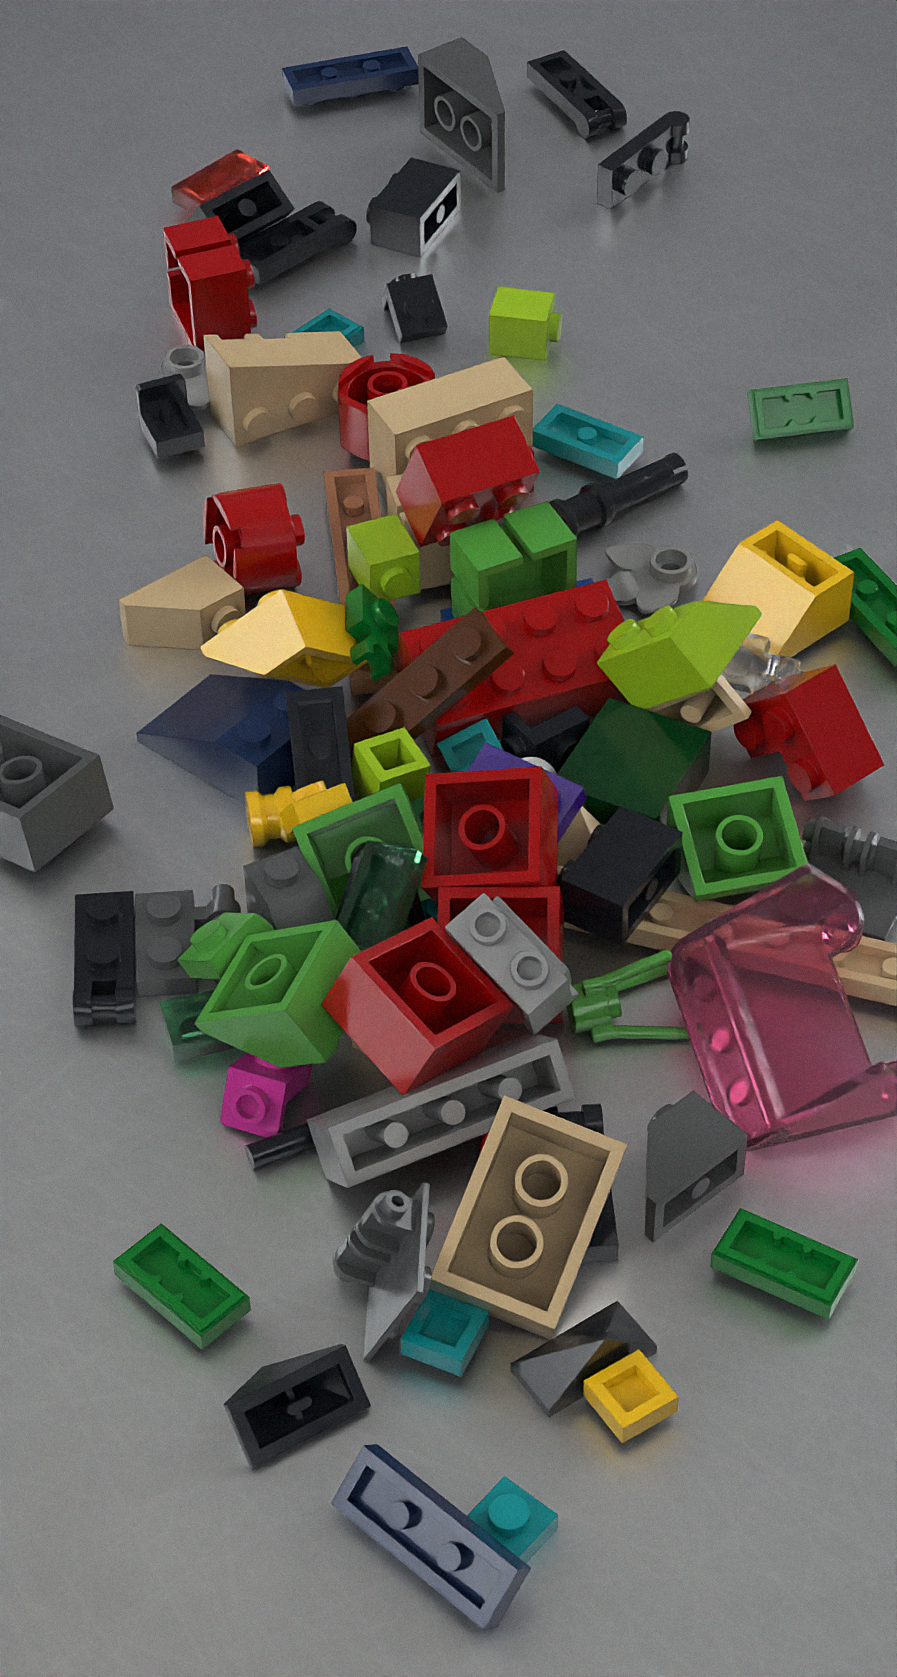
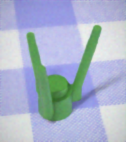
M664 950L605 975L582 980L581 983L571 985L579 993V996L566 1007L574 1033L590 1031L593 1043L610 1039H699L701 1031L698 1028L612 1025V1019L622 1016L618 992L683 969L688 965L687 958L678 957L671 960L672 953L669 950Z

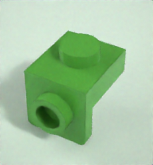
M224 912L217 920L204 924L192 935L190 939L192 945L177 961L190 978L221 980L247 935L273 931L275 929L266 919L256 913Z

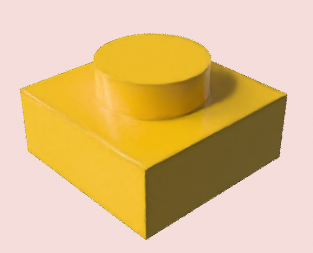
M319 781L293 792L291 795L294 802L279 814L289 835L293 833L292 827L352 803V799L345 783L327 789L324 781Z
M639 1349L584 1380L583 1396L622 1444L678 1411L679 1396Z

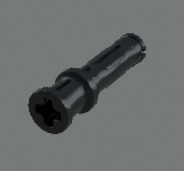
M672 452L658 461L603 486L598 483H589L580 488L579 494L564 501L556 498L549 503L577 538L578 533L593 526L600 529L609 525L614 519L615 513L675 485L685 483L688 479V470H683L676 474L673 472V470L686 464L680 455Z

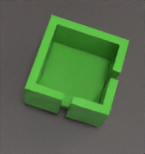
M548 501L505 514L504 523L500 525L493 518L450 532L451 571L455 575V577L451 578L452 615L454 618L467 615L475 607L482 612L577 587V538Z

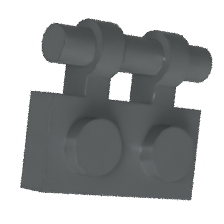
M227 884L214 886L211 891V901L207 906L195 907L193 890L135 894L136 985L138 997L198 993L197 978H190L177 959L192 945L190 939L201 926L212 920H217L224 912L241 913V906L235 900L233 887ZM214 979L216 984L220 982V980Z

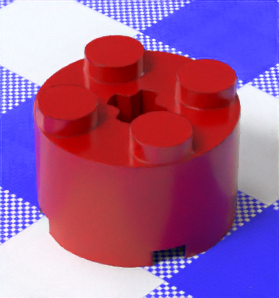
M390 353V361L374 362V355L362 357L344 368L339 375L337 392L341 447L362 459L370 461L367 401L435 379V373L432 368L416 357L398 353Z
M281 483L220 492L206 498L203 506L205 545L213 543L217 558L214 562L244 587V596L301 585L302 573L297 559L296 546H302L305 542L304 527L298 514L290 515L287 507L286 493Z

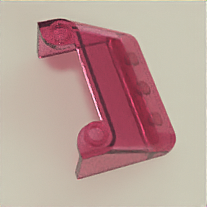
M811 864L800 866L680 939L671 950L672 959L667 962L668 977L710 1102L713 1107L748 1135L746 1151L768 1148L897 1116V1060L888 1063L881 1061L872 1065L832 959L840 953L852 951L860 943L864 926L862 907L856 892Z

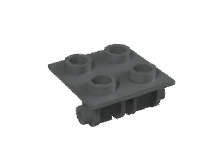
M821 816L819 820L808 818L803 830L802 840L806 841L803 848L811 872V881L782 886L773 907L865 937L885 941L897 918V841L880 837L877 843L878 833L873 831L869 833L865 842L860 841V827L854 826L848 837V826L830 821L825 816Z
M423 1182L412 1198L407 1197L399 1190L379 1193L333 1255L334 1273L340 1280L344 1282L353 1281L369 1286L363 1360L370 1361L387 1339L393 1340L397 1336L403 1318L413 1305L420 1306L428 1294L432 1271L430 1267L425 1266L426 1247L432 1237L435 1224L434 1214L428 1212L429 1183Z

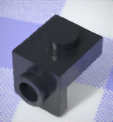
M413 273L403 274L394 278L390 283H386L381 303L384 311L390 310L399 343L446 333L448 325L432 274L420 277Z
M181 374L136 385L135 392L139 425L157 459L181 455L187 451L205 447L204 430L188 404L186 381Z
M576 705L531 728L520 716L511 711L502 717V739L500 744L505 752L516 757H537L543 759L558 773L589 728L590 717Z

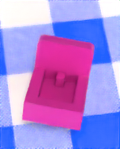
M249 1053L244 1054L228 1067L220 1117L221 1123L263 1137H269L282 1132L286 1103L309 1085L313 1064L280 1068Z

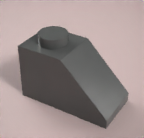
M297 846L243 866L247 913L260 915L275 930L334 920L323 886Z
M694 1090L676 1104H667L660 1108L648 1123L645 1236L652 1242H655L744 1174L748 1135Z

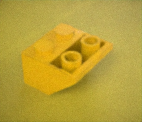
M776 520L738 544L702 601L757 606L762 612V616L741 646L774 669L849 621L854 572L785 524Z
M285 589L275 590L261 597L256 608L241 618L233 619L223 624L218 629L216 636L200 646L205 657L265 676L321 688H330L367 663V660L358 665L352 662L350 649L356 644V639L346 631L345 605Z

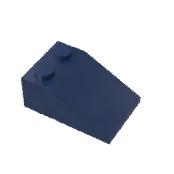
M210 674L136 733L137 741L245 805L244 793L247 791L257 790L262 795L274 794L278 787L291 786L293 788L295 786L285 693L305 689L287 680Z

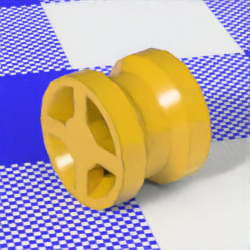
M291 786L278 787L274 794L262 795L257 790L244 793L252 848L264 847L269 840L281 839L285 843L297 842L294 833L287 834L279 814L294 802L291 795Z

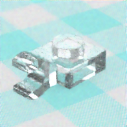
M749 633L721 674L733 689L752 694L756 691L759 680L769 684L777 679L803 673V671L799 670L801 663L799 660L790 657L769 654L771 646L769 637Z

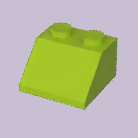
M698 600L676 608L667 605L646 619L637 622L634 619H628L618 625L608 636L607 641L610 645L599 658L597 664L631 705L642 709L651 708L712 688L762 616V612L757 606Z

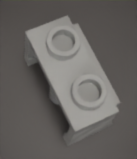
M483 893L445 926L446 933L465 953L467 952L494 980L495 986L500 991L505 992L523 1011L525 1027L533 1035L539 1032L579 996V993L570 985L572 980L567 966L499 896L491 900Z

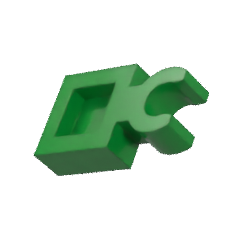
M361 584L346 594V631L356 639V644L350 649L352 662L358 665L367 660L371 669V679L377 681L394 669L392 655L398 652L399 618L389 601L384 598H378L365 585Z

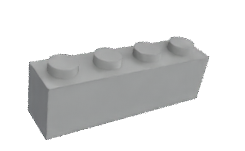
M529 1033L482 1051L404 1096L395 1086L307 1119V1123L326 1179L349 1188L488 1133L504 1095L540 1110H546L574 1099L576 1096L557 1038Z

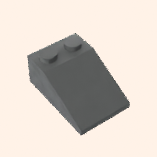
M463 37L418 54L420 132L494 191L499 193L505 190V110L489 57Z
M0 715V857L36 873L82 834L90 830L92 826L110 813L114 807L100 755Z

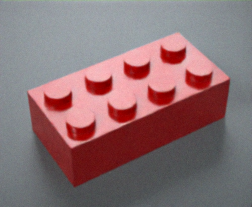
M607 579L482 611L514 654L426 729L422 735L431 758L442 755L437 743L485 718L490 723L497 739L501 740L502 717L511 711H514L532 728L576 705L586 715L590 716L599 713L608 698L630 704L597 664L599 658L610 645L607 641L608 636L618 625L625 621ZM464 616L400 632L395 665L398 673Z

